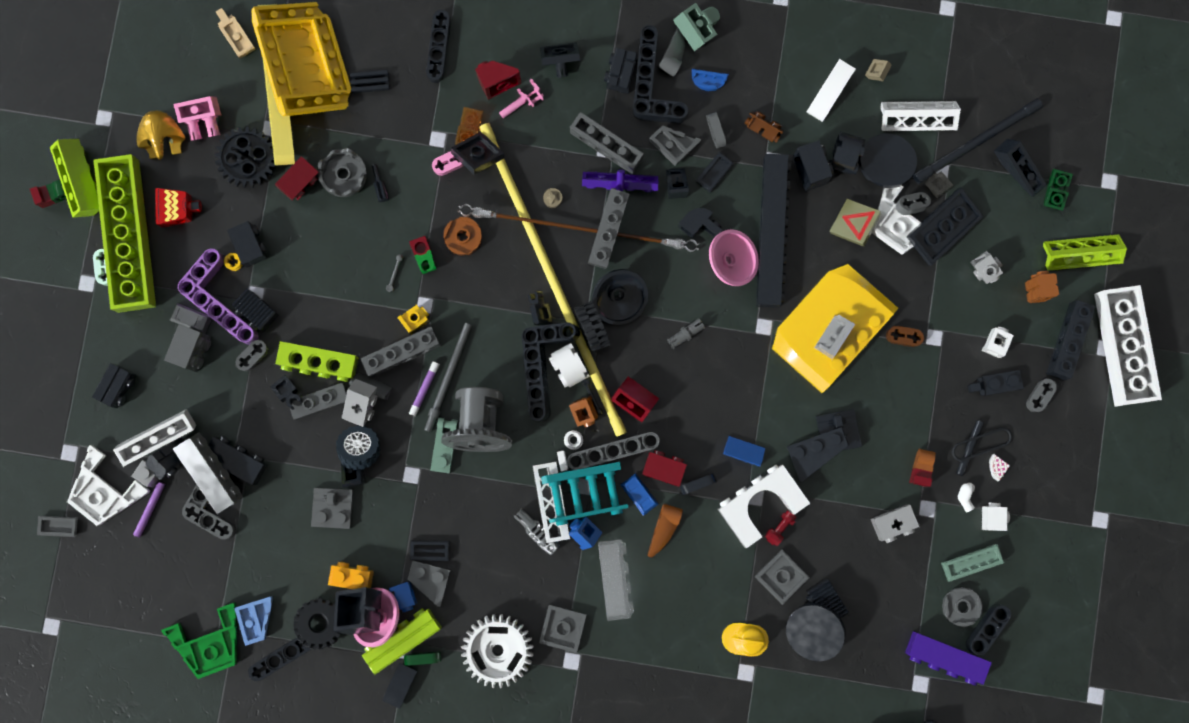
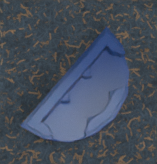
M697 69L691 70L695 85L705 91L720 89L726 83L729 75Z

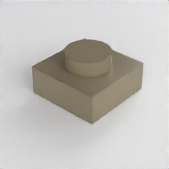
M873 59L865 76L871 80L884 81L892 65L889 61Z

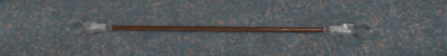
M464 204L461 207L459 206V208H462L464 206H468L471 208V206L468 204ZM478 206L471 208V210H474L473 213L470 212L465 215L461 212L465 217L472 214L475 218L499 217L594 233L598 231V229L498 214ZM617 233L619 237L658 242L678 250L686 248L689 252L699 250L698 248L689 250L687 246H684V244L690 241L698 246L699 244L695 240L685 242L681 238L657 239Z

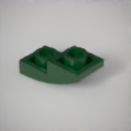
M1057 169L1052 170L1044 206L1063 211L1073 174Z

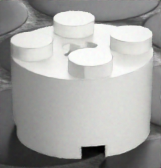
M571 343L551 354L552 357L549 360L555 371L560 370L561 373L558 376L564 387L569 386L570 388L590 377Z

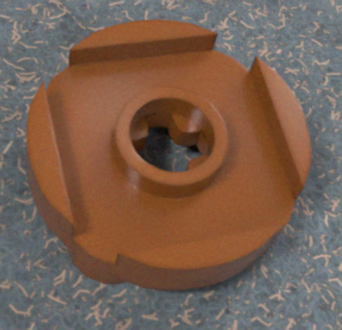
M459 217L450 221L445 227V244L451 252L457 255H471L479 248L482 242L481 229L473 219ZM467 232L466 236L468 238L460 241L458 234Z

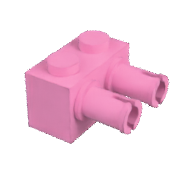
M209 96L174 104L178 123L187 124L190 141L203 139L198 125L199 120L205 121L208 137L221 135L216 120L218 116H221L217 97Z

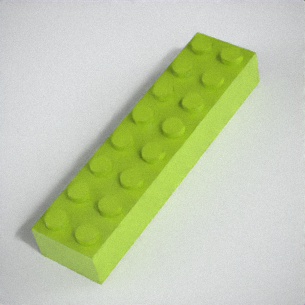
M132 154L95 159L94 168L110 310L120 313L155 308L156 301L139 159Z

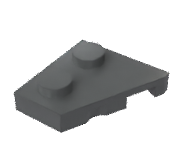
M662 125L649 138V141L676 166L701 142V139L685 136L683 132L673 131L671 128Z
M413 560L408 580L436 606L441 607L451 570Z

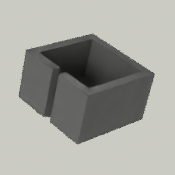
M178 324L164 361L197 372L204 363L203 353L208 351L211 346V337Z

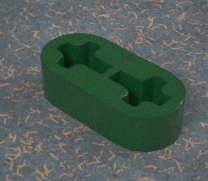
M439 651L404 655V665L441 662V652Z

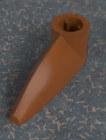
M663 504L648 551V557L655 556L671 539L680 522L683 509Z

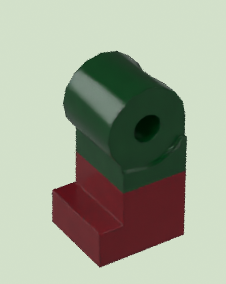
M60 180L41 187L30 188L35 205L41 208L66 199Z

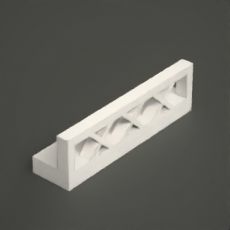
M956 101L881 102L883 114L881 129L882 131L957 130L961 109ZM948 116H954L953 124H944L942 121ZM888 117H896L899 120L894 125H887ZM909 117L917 119L912 125H907L904 122ZM928 117L936 119L931 125H926L923 122Z
M552 462L533 466L546 543L570 539L567 524L557 526L559 537L550 538L549 529L553 524L556 525V522L550 523L548 526L547 520L549 521L550 518L546 516L545 511L549 505L553 506L555 511L554 518H557L553 494L550 500L543 497L542 491L546 485L549 487V484H544L541 488L540 481L542 482L538 473V469L547 468L548 475L558 473L557 464ZM559 485L560 494H561V499H562V504H563V509H564V515L566 516V514H565V508H564V503H563L562 492H561V486Z

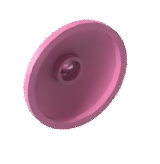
M730 229L717 234L712 240L709 248V260L716 276L731 286H742L749 283L755 277L759 265L758 253L751 239L738 230Z
M372 588L382 591L381 609H378V612L381 613L380 631L353 634L355 639L363 646L378 647L383 645L391 638L399 620L398 602L395 596L384 588Z

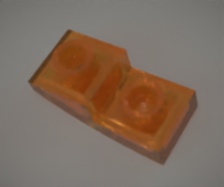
M464 107L455 145L478 133L483 111Z

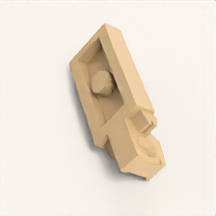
M222 8L217 10L216 13L221 20L218 23V27L239 59L254 51L255 47L232 14L227 16Z

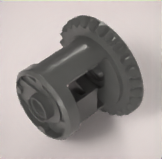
M464 387L456 391L455 400L459 399L461 402L459 429L443 434L441 443L453 449L471 452H497L511 448V438L496 432L497 407L504 404L502 392L488 387Z

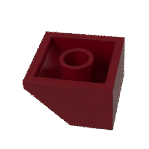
M485 61L480 63L478 68L475 69L478 81L488 100L522 84L518 68L496 61Z

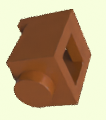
M591 395L574 401L569 405L577 427L584 425V427L595 424V420L598 418ZM584 409L587 410L588 415L584 413Z

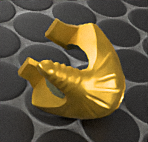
M158 110L150 111L142 117L139 124L137 146L146 149L150 159L158 158L161 160L164 155V138L166 136L171 138L169 141L171 153L175 155L182 153L181 145L185 140V135L167 113Z

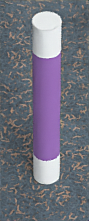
M432 362L409 414L416 417L440 364Z

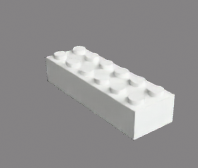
M1141 285L1103 290L1095 293L1094 297L1115 407L1162 400Z

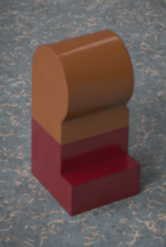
M918 449L909 483L931 487L935 452Z

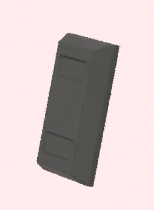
M177 303L170 321L206 334L212 320L208 315Z
M38 516L37 535L76 537L78 518Z

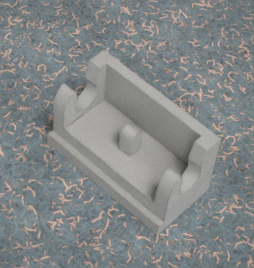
M835 315L814 348L833 359L855 324L840 315Z

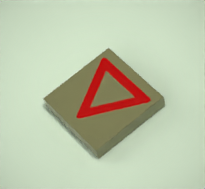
M847 199L830 229V233L865 246L882 213L879 210Z

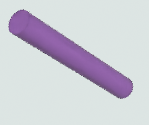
M158 481L133 533L134 536L141 537L164 489V483Z

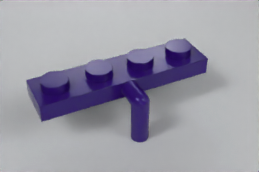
M617 170V174L583 172L582 186L590 189L603 187L610 190L612 188L622 192L623 190L633 191L635 189L653 192L658 191V176L625 174L624 170Z

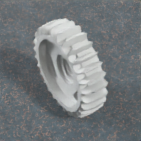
M493 614L492 620L485 616L484 623L479 619L477 621L479 626L477 627L473 624L471 627L474 631L468 630L466 632L470 638H463V641L467 643V645L461 646L462 649L466 650L461 656L467 657L463 664L470 665L466 671L473 670L474 672L471 677L473 678L478 675V683L484 679V686H487L489 682H492V688L495 687L496 683H499L500 688H502L503 682L510 686V679L516 683L518 681L517 675L521 678L524 676L521 670L528 671V667L525 664L532 663L530 659H527L534 654L528 652L529 649L534 647L533 645H528L532 637L526 638L525 635L529 631L522 632L521 629L524 625L516 626L517 619L513 623L510 622L511 616H508L506 620H503V614L500 615L499 619H496V615ZM489 626L507 627L508 634L489 633ZM501 645L504 650L503 654L500 656L494 655L492 652L493 646ZM477 650L486 666L484 670H481L474 660L473 653ZM518 652L523 656L514 671H510L507 667Z

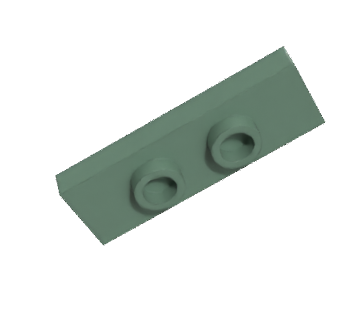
M998 544L942 562L941 564L947 581L950 582L1003 564L1004 560Z

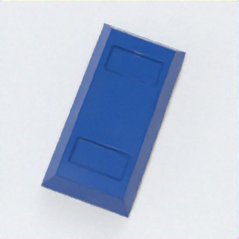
M636 473L621 484V487L643 516L658 505V502Z

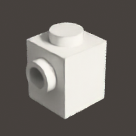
M989 503V507L982 506V530L1007 531V523L1010 521V513L1007 511V507H1001V503Z

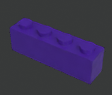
M914 631L905 651V654L910 656L909 660L921 664V661L929 663V668L937 671L940 668L947 670V675L957 679L960 675L965 677V682L975 686L977 682L984 685L992 663Z

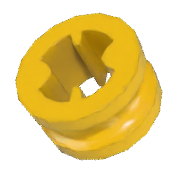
M229 253L224 258V265L231 271H238L243 266L236 253ZM232 258H235L238 261L237 264L235 263L236 266L234 267L233 265L229 264L230 260L233 261Z

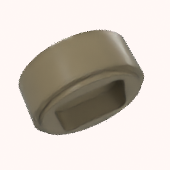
M555 188L548 189L543 196L545 205L549 208L560 206L562 203L561 192Z

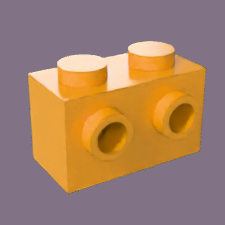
M338 562L335 565H331L328 585L348 589L371 588L374 571L368 570V566L357 565V568L349 567V563Z

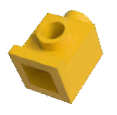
M418 305L397 317L411 335L430 322L427 319L429 316L428 312L423 306L419 308ZM414 314L418 316L416 321L411 320Z

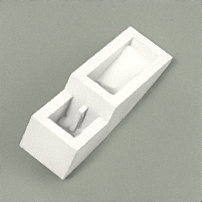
M839 59L807 110V113L823 122L855 71V68Z

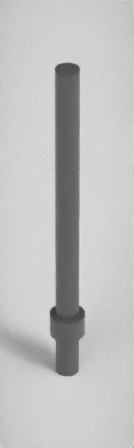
M468 323L464 324L433 408L429 410V418L424 428L425 431L432 432L435 421L441 414L440 408L472 327Z

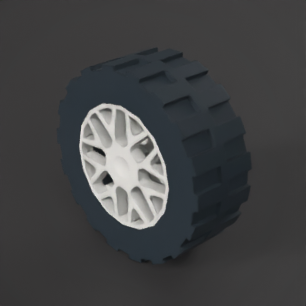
M356 425L342 431V434L336 440V450L338 458L343 465L349 469L362 470L370 467L377 461L376 459L380 455V444L377 434L371 428Z

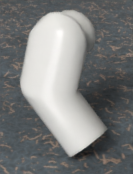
M970 482L963 484L958 494V499L965 512L975 508L970 501L975 486Z

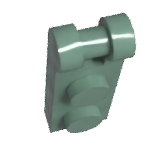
M439 417L430 471L450 473L454 449L443 445L441 439L444 434V428H449L450 431L457 430L458 420L452 419V421H447L445 418Z

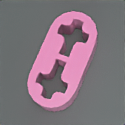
M451 151L437 157L432 162L434 172L441 176L464 165L461 162L458 163L457 160L450 162L455 159ZM439 162L446 164L444 165V170L437 168Z

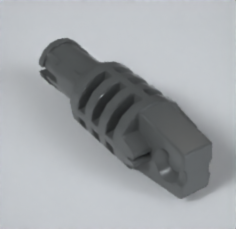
M523 508L514 516L526 528L525 531L530 535L529 537L549 555H552L560 547L557 541L546 543L543 525L538 520H533Z

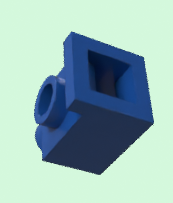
M587 517L575 519L570 524L571 531L569 535L580 545L582 550L593 547L602 534V531Z
M410 581L389 588L390 592L394 591V596L402 613L414 609L413 605L417 604V600Z

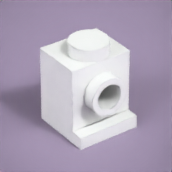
M1003 327L993 328L982 351L998 358L1004 357L1014 335L1008 333L1009 330ZM995 339L999 340V345L994 343Z

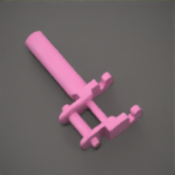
M533 79L530 82L534 87V91L527 95L518 88L517 91L521 97L499 112L503 119L527 101L529 106L534 107V103L539 99L544 100V95L539 93L540 88L534 83ZM534 93L538 95L533 100L529 98Z

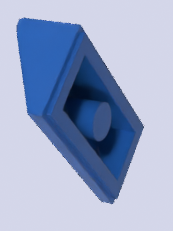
M728 436L723 455L760 467L765 448Z

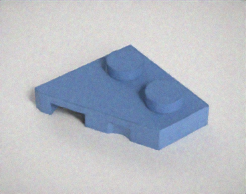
M272 596L235 607L245 646L266 639L273 602Z

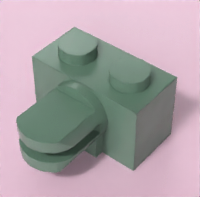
M695 3L673 21L692 49L696 51L717 35L712 26L719 21L720 14L714 7H708L701 11Z

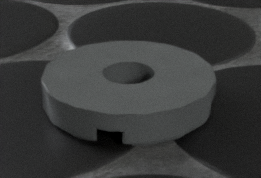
M953 588L943 599V613L948 621L954 625L970 626L982 614L983 606L981 599L969 588ZM961 601L967 604V609L964 612L958 610V604Z

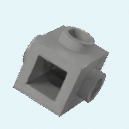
M987 251L971 261V264L976 269L973 272L979 281L983 280L986 284L997 281L1000 275L1003 274L1000 269L1003 265L997 257L993 258Z

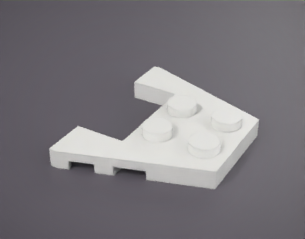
M903 186L890 189L884 188L878 207L882 215L872 233L903 255L914 247L906 236L921 222L912 215H902L896 210V204L893 201L903 189Z
M90 445L87 449L88 453L85 461L82 462V469L78 479L75 480L67 502L96 526H100L149 494L150 490L135 480L122 495L94 473V470L106 455L94 445Z

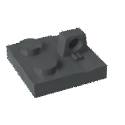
M314 488L311 527L351 529L354 490Z

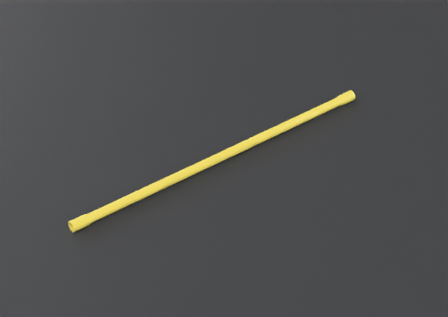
M490 123L481 125L479 127L480 131L499 148ZM502 159L496 164L520 217L530 218L505 159ZM522 221L566 322L579 327L534 224ZM570 327L569 329H570L571 333L573 334V328ZM580 330V337L575 342L609 416L616 437L627 433L611 401V397Z

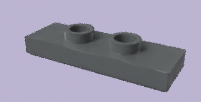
M344 383L300 397L303 401L302 404L298 400H294L292 406L295 409H290L293 420L345 403L347 392Z

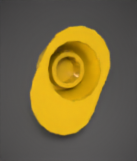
M733 623L728 625L722 634L724 647L729 652L738 655L758 656L767 649L769 643L766 631L762 627L752 624Z

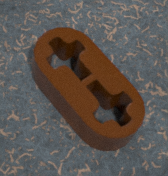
M894 326L886 333L887 340L896 345L916 347L924 341V335L918 329ZM897 330V334L903 335V337H898L894 340V336H891V333ZM915 333L919 340L913 343V339L907 338V336H912Z

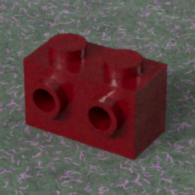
M301 156L275 183V186L291 201L295 198L299 200L305 194L303 189L308 184L312 186L319 179L317 177L319 172Z
M629 376L611 399V401L640 422L644 421L659 400L657 396Z
M654 450L653 453L649 452L642 475L680 487L687 464L683 463L684 460L675 456L672 459L664 457L665 453Z

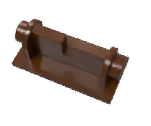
M759 111L751 112L749 115L753 117H748L744 123L747 125V128L756 133H759L761 128L765 130L761 136L777 143L780 138L778 133L782 134L784 132L781 129L782 125L773 120L772 122L765 119L766 116Z

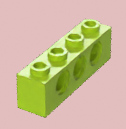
M280 341L275 364L281 366V370L292 372L294 368L299 369V373L311 375V372L319 373L318 377L329 379L330 375L337 376L339 381L348 382L356 374L359 357ZM301 354L302 361L296 364L294 358L296 355ZM316 358L321 359L319 367L313 366V361ZM335 361L340 363V368L337 371L332 370V364Z

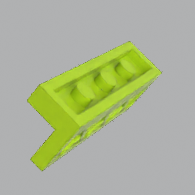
M1120 235L1045 241L1043 243V247L1048 255L1045 265L1047 270L1123 264L1127 251ZM1107 242H1116L1117 245H1111ZM1088 244H1095V245H1098V246L1093 247V246H1090V245H1088ZM1056 247V248H1059V249H1061V250H1054V251H1052L1051 248Z

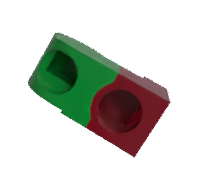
M423 236L409 241L421 273L426 274L437 270L427 237Z

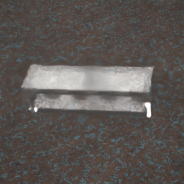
M621 539L598 541L607 621L631 618L630 613H634L633 601L628 600V594L631 593V584L626 582L625 575L629 574L628 562H624L623 555L627 554L626 543H622Z

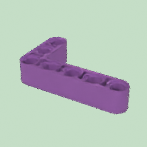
M207 249L180 280L178 290L235 338L250 345L253 341L258 340V332L204 289L224 264L222 253L215 249ZM217 254V260L211 263L210 258ZM202 269H204V270H205L204 276L199 278V277H198L199 271L202 270ZM192 284V290L186 292L187 285ZM206 295V303L201 304L200 299ZM218 307H221V314L219 316H215V310ZM236 319L235 327L230 328V321ZM251 331V337L245 340V332Z

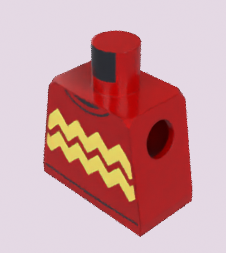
M155 188L156 224L162 228L191 222L192 212L202 211L201 201H192L191 195L185 191Z

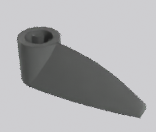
M678 27L658 64L659 69L673 77L682 64L685 49V37Z

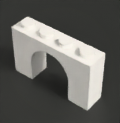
M777 464L767 470L769 474L763 478L761 475L751 481L752 486L747 489L745 486L736 492L737 496L732 500L728 497L720 503L719 512L744 548H748L762 538L748 515V503L757 492L763 490L774 492L793 515L810 504L783 465L779 467Z

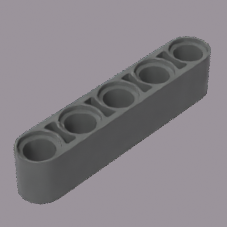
M648 432L572 453L568 457L567 463L572 470L584 469L653 450L659 445L660 440L656 433ZM653 436L656 439V444L651 447L646 445V437ZM629 441L637 443L636 451L631 452L627 449L626 445ZM611 446H616L619 449V454L615 457L608 454V449ZM593 451L600 453V459L597 462H593L589 458L590 453ZM574 456H578L582 460L579 467L571 465V459Z

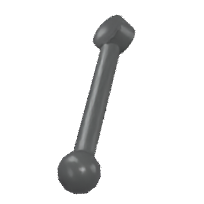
M402 254L396 256L397 262L390 283L386 286L388 292L394 290L393 283L400 262L404 259Z

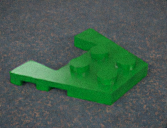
M236 602L217 609L223 629L189 642L186 641L180 623L161 630L164 636H167L174 649H177L183 657V661L197 679L237 664Z

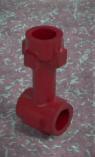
M789 511L781 515L783 520L775 530L770 528L764 536L770 544L778 546L784 539L781 535L789 524L793 525L795 523L796 516Z

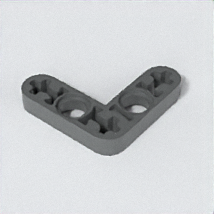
M196 485L182 509L183 517L220 539L232 538L235 533L234 525L206 509L209 502L206 498L204 500L198 499L197 493L200 489ZM195 507L194 511L202 515L200 517L196 515L189 516L190 512L188 509ZM208 515L214 520L210 527L204 524V518ZM216 526H228L227 530L229 531V534L222 535L223 531L219 528H216Z

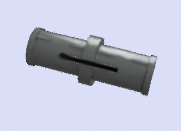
M698 318L687 327H682L681 331L668 338L667 341L674 350L686 340L690 341L691 337L705 329L703 323L701 324V320Z

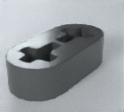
M714 112L706 115L715 147L721 148L726 146V139L717 113Z
M918 192L901 197L895 207L898 213L910 215L924 211L930 205L931 200L926 193Z
M261 340L253 341L236 358L237 368L245 372L252 370L267 355L268 345ZM262 345V353L256 352L253 355V353L257 350L255 346ZM251 356L248 360L249 366H242V359L247 360Z
M1043 379L1037 383L1026 402V406L1031 412H1040L1046 408L1056 391L1055 382L1051 379ZM1049 384L1048 388L1050 389V391H1045L1044 394H1042V392L1044 391V387L1042 385ZM1040 397V400L1038 402L1040 407L1034 408V403L1032 401L1038 400Z

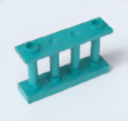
M620 462L542 476V485L549 483V487L552 488L557 518L549 519V523L556 522V525L560 526L568 524L570 519L610 511L611 515L623 513L622 509L628 508V504L619 506L614 480L615 471L621 470ZM602 473L607 480L612 506L601 509L596 484L597 474ZM580 477H585L588 480L594 511L583 513L577 483ZM567 480V483H570L575 509L574 515H564L559 485H561L560 481Z

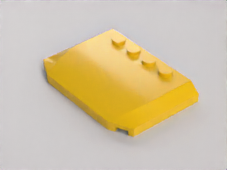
M317 2L254 6L252 8L253 27L276 104L283 117L342 110L348 107L347 102L351 92L350 82L331 20L327 14H323L320 11Z
M849 264L827 272L777 328L772 350L817 390L823 393L894 315L898 307ZM840 315L853 322L855 326L835 357L831 359L814 347L834 316Z

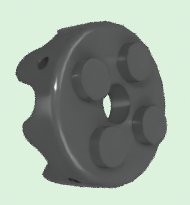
M351 149L332 150L326 158L321 159L318 163L319 181L334 196H353L366 183V166L363 160ZM341 170H348V176L346 178H339V172Z

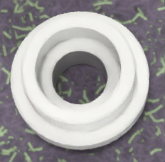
M569 431L564 437V443L567 448L576 450L582 446L583 436L578 431ZM573 436L577 438V443L575 444L570 442V438Z

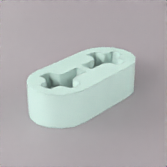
M99 249L93 255L95 278L98 283L108 286L107 278L106 281L101 279L106 273L105 259L104 263L99 260L104 254V249Z

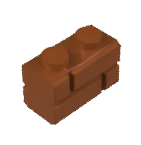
M1040 271L1035 275H1031V279L1025 282L1026 291H1028L1027 301L1029 303H1039L1057 297L1059 295V289L1056 285L1058 283L1057 275L1054 273L1049 274V271Z

